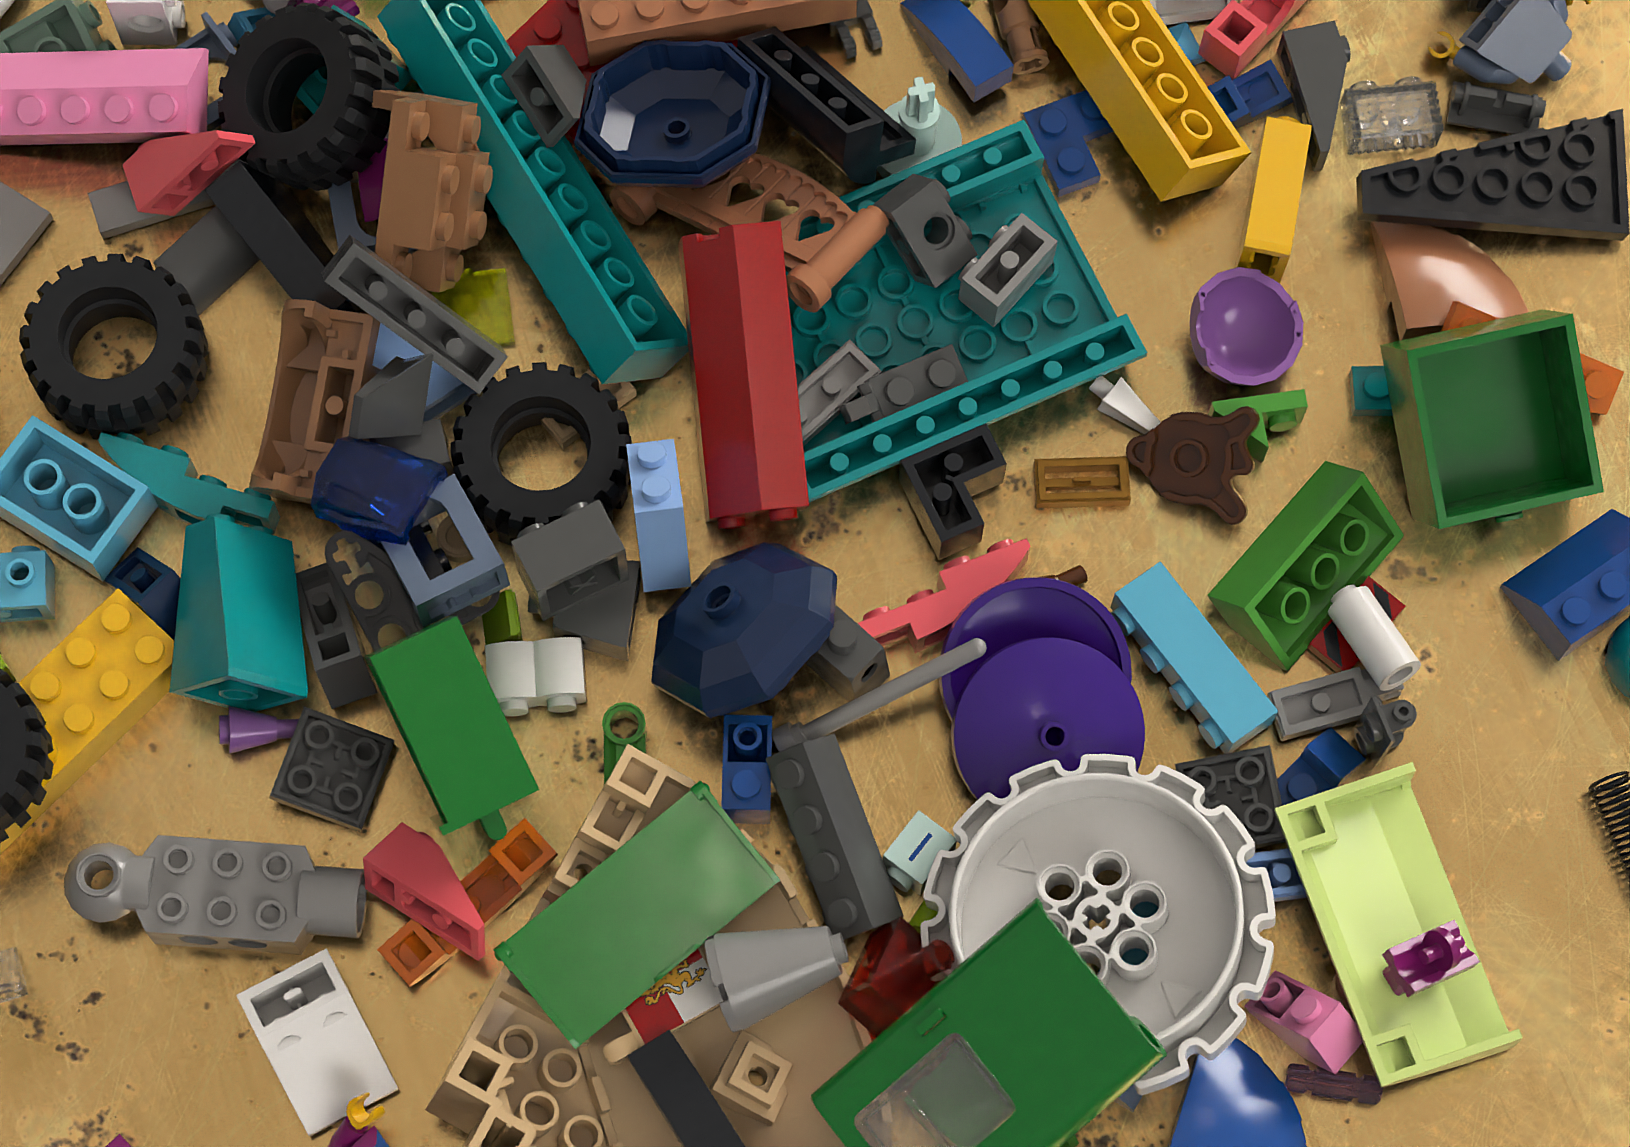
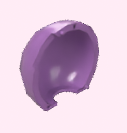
M1237 267L1219 272L1201 286L1193 299L1190 311V338L1194 354L1206 372L1224 383L1256 386L1276 380L1293 366L1302 347L1304 322L1297 301L1290 297L1280 283L1264 275L1258 269Z

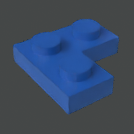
M1087 90L1023 113L1022 120H1025L1044 156L1043 167L1057 198L1100 181L1101 174L1086 142L1114 131L1102 116L1098 106Z

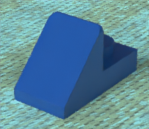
M1332 727L1328 728L1304 748L1300 757L1277 779L1282 805L1341 786L1366 759Z

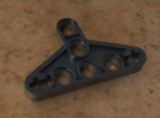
M344 530L335 533L329 538L324 552L326 562L373 651L382 648L378 642V633L386 624L392 623L401 626L406 636L423 629L411 599L385 552L354 531ZM344 539L348 545L356 542L360 551L354 557L359 568H362L366 562H369L373 573L359 575L347 585L342 575L350 574L352 571L346 561L336 562L332 554L338 550L336 542ZM373 581L382 588L383 600L374 609H364L356 602L355 590L362 582ZM500 591L491 594L489 601L485 605L480 607L469 605L448 617L457 616L461 625H464L490 611L496 605Z

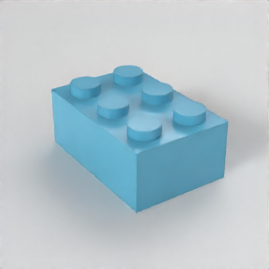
M33 415L0 457V517L101 581L105 580L158 507L148 486Z

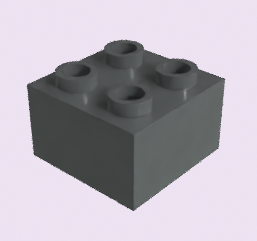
M600 500L590 504L587 502L574 504L561 514V518L546 525L543 523L530 525L517 535V539L511 541L518 574L543 621L629 580L625 547Z

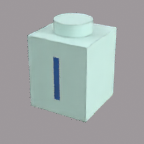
M918 810L883 855V862L891 883L904 892H908L911 888L921 895L925 890L927 878L936 854L940 850L954 851L957 844L955 837Z

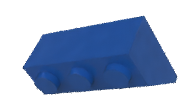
M1614 509L1597 518L1500 586L1558 661L1630 612V518Z

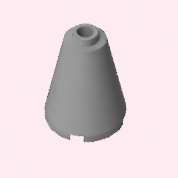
M828 926L716 933L706 937L707 940H705V950L714 987L718 986L724 1001L719 1004L732 1032L749 1028L842 975L841 964L849 962L847 949L841 933L832 935Z

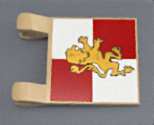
M700 947L621 1011L631 1032L604 1046V1056L611 1066H615L628 1059L627 1055L669 1029L673 1033L718 1008L720 1002H724L718 986L714 987L708 962Z

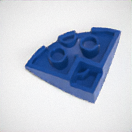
M1235 1038L1214 1060H1207L1200 1054L1196 1055L1167 1147H1307L1301 1124L1302 1118L1292 1096L1284 1083L1263 1062V1058L1258 1053Z

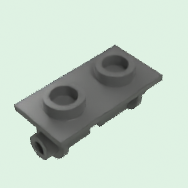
M1453 81L1447 124L1508 135L1522 133L1539 128L1540 118L1544 116L1546 101L1543 100V97H1538V94L1527 95L1472 85L1470 82L1460 83Z
M1377 696L1371 697L1356 722L1357 728L1354 729V734L1360 751L1363 755H1370L1374 766H1378L1389 749L1398 746L1402 742L1405 730L1415 722L1417 712L1413 704L1406 700H1396L1380 706Z

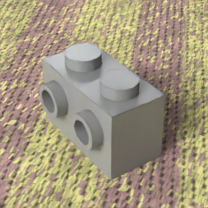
M1021 213L1009 227L1003 225L995 233L989 242V249L980 259L973 258L962 270L958 278L961 281L958 299L992 327H995L1053 263L1058 241Z

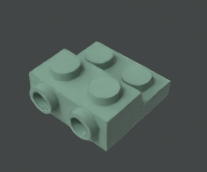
M55 0L0 32V53L105 51L117 49L111 41L105 40L103 42L97 30V27L102 25L103 21L98 10L89 0L86 2L83 0Z

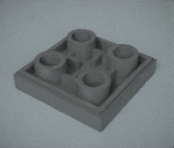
M304 706L269 799L361 832L395 740Z
M1270 745L1175 764L1176 771L1198 782L1205 788V801L1202 806L1206 809H1215L1220 805H1226L1244 825L1255 842V848L1286 843L1274 812L1275 808L1283 805Z

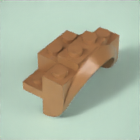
M373 91L372 107L391 111L374 253L424 290L440 293L454 288L455 282L457 283L462 276L464 266L463 256L459 255V252L478 245V241L483 238L487 226V215L483 212L486 193L489 192L492 184L493 169L492 166L488 165L490 153L480 151L476 143L481 130L480 116L476 115L478 103L414 92ZM428 136L437 150L421 147L422 141ZM409 248L418 249L412 254L408 253Z
M287 299L284 301L273 389L259 454L251 473L250 489L278 499L317 504L320 501L346 505L354 463L369 465L372 452L369 438L355 439L348 436L354 395L381 371V369L372 365L380 322L370 314L329 309L311 300Z

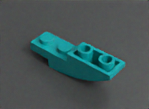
M101 432L98 442L112 465L148 486L158 504V508L174 518L191 525L206 520V516L210 514H225L235 518V523L249 527H267L275 533L280 514L275 502L271 501L272 498L269 495L250 488H245L244 492L226 488V483L208 475H201L199 479H196L198 473L191 458H188L189 455L179 448L163 445L160 450L144 445L143 440L128 433L120 432L115 437Z

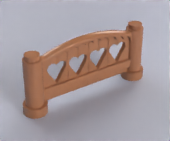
M756 153L727 172L729 176L725 180L696 190L694 188L617 185L610 192V199L615 209L623 218L634 225H643L659 208L711 235L719 234V228L763 222L766 205L775 199L783 200L788 207H798L799 209L795 213L773 221H781L785 270L788 272L786 275L788 296L799 307L813 313L817 312L831 298V289L886 234V228L889 226L886 214L878 207L869 205L866 209L862 208L856 213L834 193L810 176L782 162ZM738 183H748L751 190L759 189L764 191L756 198L728 207L731 189ZM816 216L820 218L821 223L834 225L829 231L798 241L801 222L807 217Z

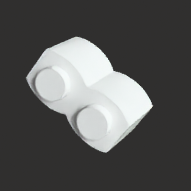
M558 637L537 641H507L485 645L487 680L504 716L525 715L529 712L528 708L536 706H548V711L555 713L570 712L577 708L576 704L587 702L584 652L581 638Z

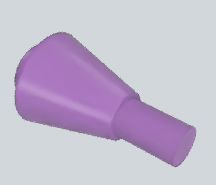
M229 706L228 715H219V744H228L229 754L275 742L277 739L292 738L299 719H277L275 716Z

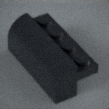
M775 26L738 38L737 48L771 78L767 106L853 182L860 184L875 182L878 166L914 154L916 138L808 45L798 47Z

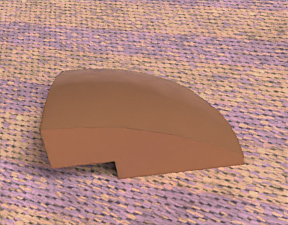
M1371 221L1370 226L1388 307H1393L1400 341L1441 332L1453 301L1462 302L1499 319L1529 312L1520 292L1510 277L1502 271L1488 254L1468 240L1433 226Z

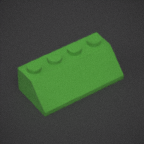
M1325 461L1207 596L1230 628L1281 669L1288 671L1308 648L1309 643L1330 621L1331 617L1328 615V610L1333 604L1331 599L1334 594L1348 585L1359 587L1399 543L1404 534L1364 472Z

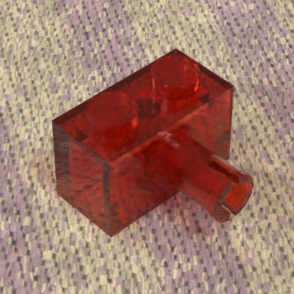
M900 916L869 934L838 1004L875 1037H878L932 988L935 981H932L930 978L952 968L950 964H953L955 961L954 953L946 942L939 939L930 942L929 945L922 948L921 934Z

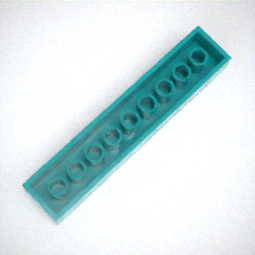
M390 0L377 18L387 32L389 41L396 47L409 68L411 77L418 83L423 93L478 103L476 115L480 116L481 130L476 143L480 151L490 153L488 165L492 166L493 169L492 184L486 196L496 210L499 221L507 228L520 249L521 257L531 267L542 285L545 296L553 303L564 321L567 332L580 347L589 362V367L593 374L599 378L602 384L662 378L689 351L687 330L566 136L564 135L554 147L547 148L501 76L516 59V56L481 0Z

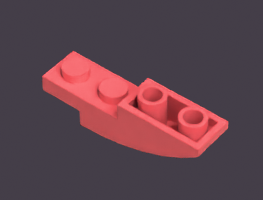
M1027 538L1015 543L1012 539H1006L993 544L987 549V554L970 560L969 556L955 558L943 566L944 570L939 572L937 582L939 592L934 593L932 589L923 590L909 597L906 601L907 604L892 610L888 606L876 608L863 616V621L858 622V625L878 641L881 646L908 637L915 653L945 640L954 620L974 598L991 587L1016 579L1028 560L1031 546Z

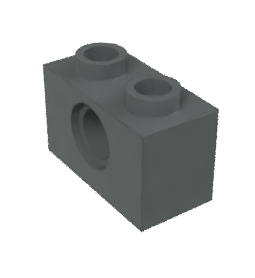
M912 174L873 205L886 214L889 220L886 234L913 279L936 288L978 254L970 242L973 236L969 227L961 218L954 215L948 205L951 198L943 184L937 179ZM931 219V231L924 237L925 224Z

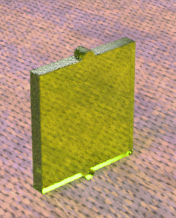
M467 268L462 273L460 280L457 283L455 282L454 288L440 293L432 291V296L500 346L515 345L506 268L476 272Z

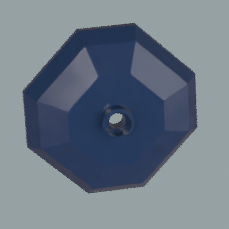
M709 40L699 42L644 41L592 73L574 140L575 147L614 184L634 187L703 188L748 160L757 151L771 88V78L732 43Z
M763 542L713 560L691 584V587L658 620L651 683L656 688L709 718L718 715L722 716L774 698L780 690L787 686L796 672L821 648L824 641L830 636V631L834 627L836 573L779 543Z

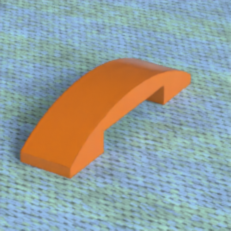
M526 818L521 820L504 838L488 850L491 854L460 881L481 917L484 929L501 915L543 873L558 855ZM411 919L377 950L408 986L411 987L437 969L460 949Z

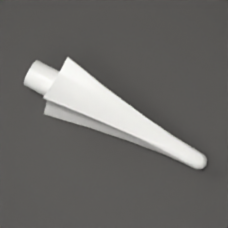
M1100 376L1089 387V390L1102 399L1097 410L1145 435L1161 423L1122 377L1113 385L1106 378Z

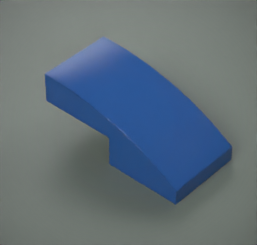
M1271 59L1234 80L1228 75L1208 86V89L1235 129L1261 119L1293 103L1292 95Z

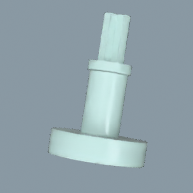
M923 77L914 78L913 87L907 89V95L901 101L892 104L884 110L916 138V145L913 155L878 166L877 171L883 178H886L962 146V134L959 124L954 116L941 106L935 98V85L933 82L925 84Z

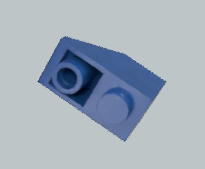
M724 715L721 807L735 824H770L771 772L765 758L772 756V716Z

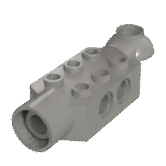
M158 835L142 856H136L125 846L110 842L93 844L75 856L69 863L64 877L65 897L71 908L81 917L95 922L115 921L131 911H136L147 935L155 944L301 955L314 935L359 938L365 917L367 890L365 889L364 869L315 866L306 846ZM102 870L113 871L112 882L107 887L98 890L91 888V882L96 873Z

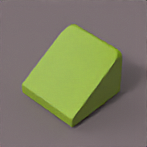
M512 589L504 590L499 594L496 605L482 615L486 645L507 641H523L515 592H512Z

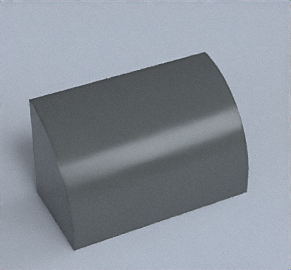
M215 206L153 263L155 268L162 266L172 273L176 283H182L189 293L198 315H200L260 259L219 208Z

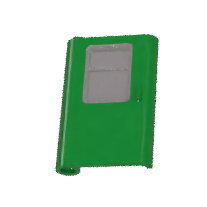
M1035 898L812 1093L811 1099L819 1113L845 1147H1061L1163 1060L1167 1054L1155 1035L1138 1018L1128 1015L1043 909V904L1038 898Z

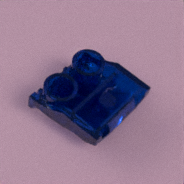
M347 436L337 439L317 471L311 506L317 518L336 523L342 530L353 531L366 539L406 546L410 540L408 533L439 481L444 482L448 473L445 466L433 460L418 458L392 447Z

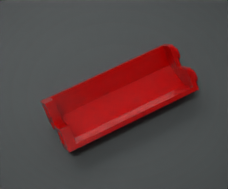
M781 221L734 224L719 228V234L715 235L694 233L682 236L678 243L705 521L706 523L717 522L718 529L724 530L746 527L745 519L753 518L757 514L769 513L770 521L798 519L797 511L805 510L809 506Z

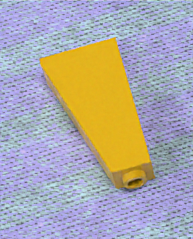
M1267 116L1260 137L1235 268L1258 269L1276 282H1281L1292 249L1312 125L1302 124L1299 120L1288 116L1277 118Z

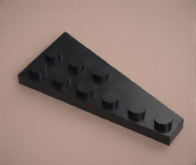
M1623 109L1610 111L1606 116L1587 120L1585 117L1572 120L1568 125L1546 130L1542 127L1480 142L1476 147L1459 151L1456 148L1441 151L1437 156L1417 161L1408 159L1361 170L1356 178L1357 220L1623 241L1630 234Z

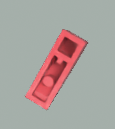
M213 130L152 139L144 142L122 164L137 211L175 216L255 144L253 135Z
M401 822L363 857L365 889L477 961L481 960L485 956L484 923L440 845L436 844L434 839L428 834L417 832Z

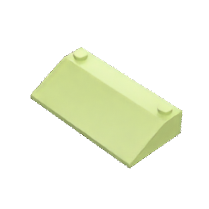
M1413 762L1274 809L1380 1088L1468 1064L1514 1048L1523 1038L1519 1029L1509 1032L1412 790L1411 779L1416 772ZM1455 920L1465 945L1476 954L1480 962L1475 967L1411 997H1407L1405 993L1400 996L1394 994L1383 976V970L1388 964L1382 954L1391 947Z

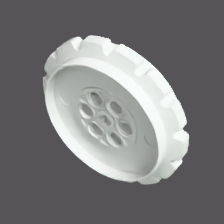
M1085 754L1081 757L1079 768L1074 771L1064 770L1060 762L1054 759L1014 774L1009 778L1010 795L1005 798H997L991 793H985L955 823L953 832L956 841L960 843L958 849L954 851L940 850L936 854L927 878L923 897L926 906L937 911L938 914L935 918L921 923L922 950L929 978L932 981H942L1035 898H1038L1043 904L1045 912L1085 962L1095 964L1100 968L1097 975L1128 1015L1138 1018L1155 1035L1165 1049L1167 1056L1133 1084L1139 1095L1149 1094L1184 1080L1189 1076V1065L1187 1062L1189 1056L1200 1054L1207 1060H1214L1233 1042L1246 1025V1013L1238 1006L1239 1002L1244 999L1259 1000L1263 995L1274 958V944L1272 941L1262 938L1259 933L1264 929L1275 926V905L1267 870L1263 867L1253 868L1246 864L1255 854V842L1241 821L1226 805H1220L1215 809H1206L1202 806L1205 801V788L1186 775L1164 765H1157L1152 773L1141 775L1136 771V762L1133 757L1113 754ZM1105 870H1114L1121 875L1120 880L1110 886L1099 884L1095 879L1100 872ZM1060 884L1068 885L1074 890L1070 897L1061 901L1054 900L1048 896L1049 891L1054 886ZM1145 901L1152 902L1159 908L1154 915L1147 918L1138 917L1132 912L1138 903ZM1106 919L1107 927L1105 929L1099 926H1095L1091 930L1089 929L1088 922L1090 920L1100 923ZM1133 948L1142 949L1148 954L1147 959L1138 965H1129L1121 957L1126 951Z

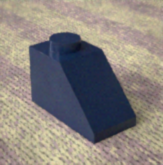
M137 547L108 574L104 581L114 591L119 588L162 630L175 640L181 578L173 569Z

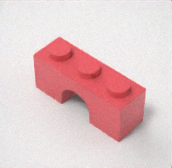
M1231 0L1204 29L1198 53L1225 76L1229 75L1234 80L1307 0H1242L1240 3Z

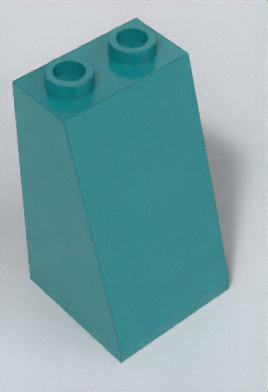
M210 514L206 516V520L186 526L170 693L225 708L232 706L253 712L307 698L308 683L292 541L273 535L274 531L267 527H246L235 523V518L225 514Z

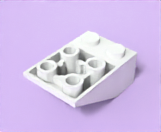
M327 948L236 995L309 1137L344 1119L347 1116V1105L353 1098L369 1092V1097L364 1101L365 1108L399 1090Z

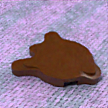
M1249 406L1240 407L1234 412L1221 417H1213L1202 412H1179L1172 414L1145 435L1132 438L1126 447V456L1132 465L1141 469L1145 477L1149 478L1160 496L1171 502L1183 505L1199 504L1207 506L1214 510L1226 523L1236 525L1244 521L1248 514V507L1234 488L1232 481L1236 475H1249L1255 469V462L1248 450L1247 440L1258 427L1260 417L1258 412Z

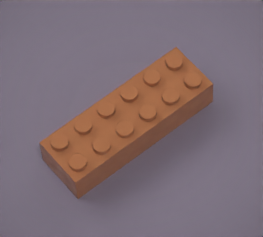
M577 0L590 67L610 63L644 41L699 42L709 40L713 42H727L774 26L780 31L857 18V0Z

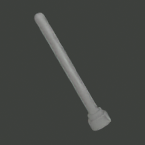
M974 638L805 725L801 722L794 725L787 722L772 730L774 743L778 751L781 752L799 743L824 737L983 656L987 649L986 643L980 638Z

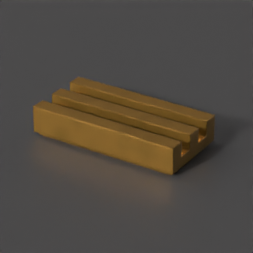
M1127 456L1034 459L1036 509L1130 505L1131 496ZM1119 471V476L1117 477L1086 476L1045 479V473ZM1120 488V491L1046 493L1048 490Z

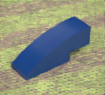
M905 0L900 3V8L948 76L952 73L954 74L973 103L1012 81L1014 64L982 23L960 0Z

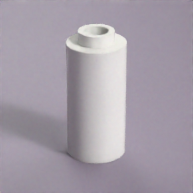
M1348 585L1334 594L1331 599L1333 604L1328 610V615L1379 689L1382 691L1391 690L1409 680L1419 670L1421 662L1367 586L1356 587L1355 585Z

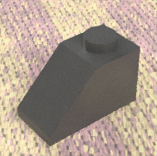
M564 45L526 46L501 76L546 147H554L580 118L587 80Z

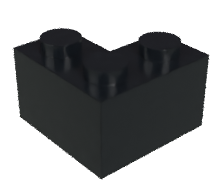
M983 424L900 461L898 480L938 560L981 542L985 523L972 496L1002 484L1004 481L1007 463L987 424Z

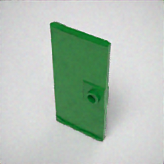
M700 780L690 788L688 793L508 940L502 941L493 949L495 958L498 961H502L515 974L576 1049L703 945L705 940H707L706 937L715 935L778 883L780 879L718 804L717 799L710 792L709 786Z

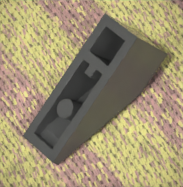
M1335 20L1283 31L1277 49V56L1287 88L1293 98V107L1297 119L1302 124L1312 125L1308 154L1314 171L1323 170L1330 150L1347 62H1350L1351 59L1348 40L1345 35H1339Z
M327 562L296 573L300 618L315 672L331 708L334 709L378 693L373 675L364 658L366 652L351 608Z

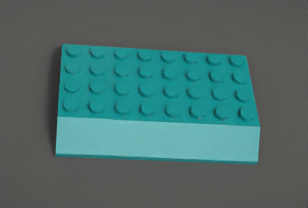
M1021 120L838 197L852 211L857 213L860 209H866L869 205H873L910 175L916 174L930 179H937L946 188L951 198L948 205L954 215L961 218L967 224L973 238L970 242L978 254L976 256L977 259H980L989 249V242L995 233L1003 225L1009 227L1021 213L1058 242L1053 263L995 327H992L958 299L961 281L958 278L965 266L936 288L917 282L913 279L887 234L831 289V298L817 312L813 313L802 309L788 296L797 385L848 340H851L882 373L952 344L968 380L964 384L873 423L870 416L867 415L849 424H845L840 413L803 446L809 503L900 464L902 459L983 424L990 425L1147 356V351L1127 313L1117 317L1042 175L1044 156L1025 120ZM816 216L807 217L801 222L798 241L829 231L834 225L830 223L823 224L820 218ZM931 219L925 224L924 237L931 231Z

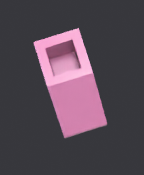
M1276 970L1268 978L1262 997L1257 1001L1250 999L1245 1005L1249 1013L1302 1058L1335 1075L1363 1042L1356 1023L1339 1001Z

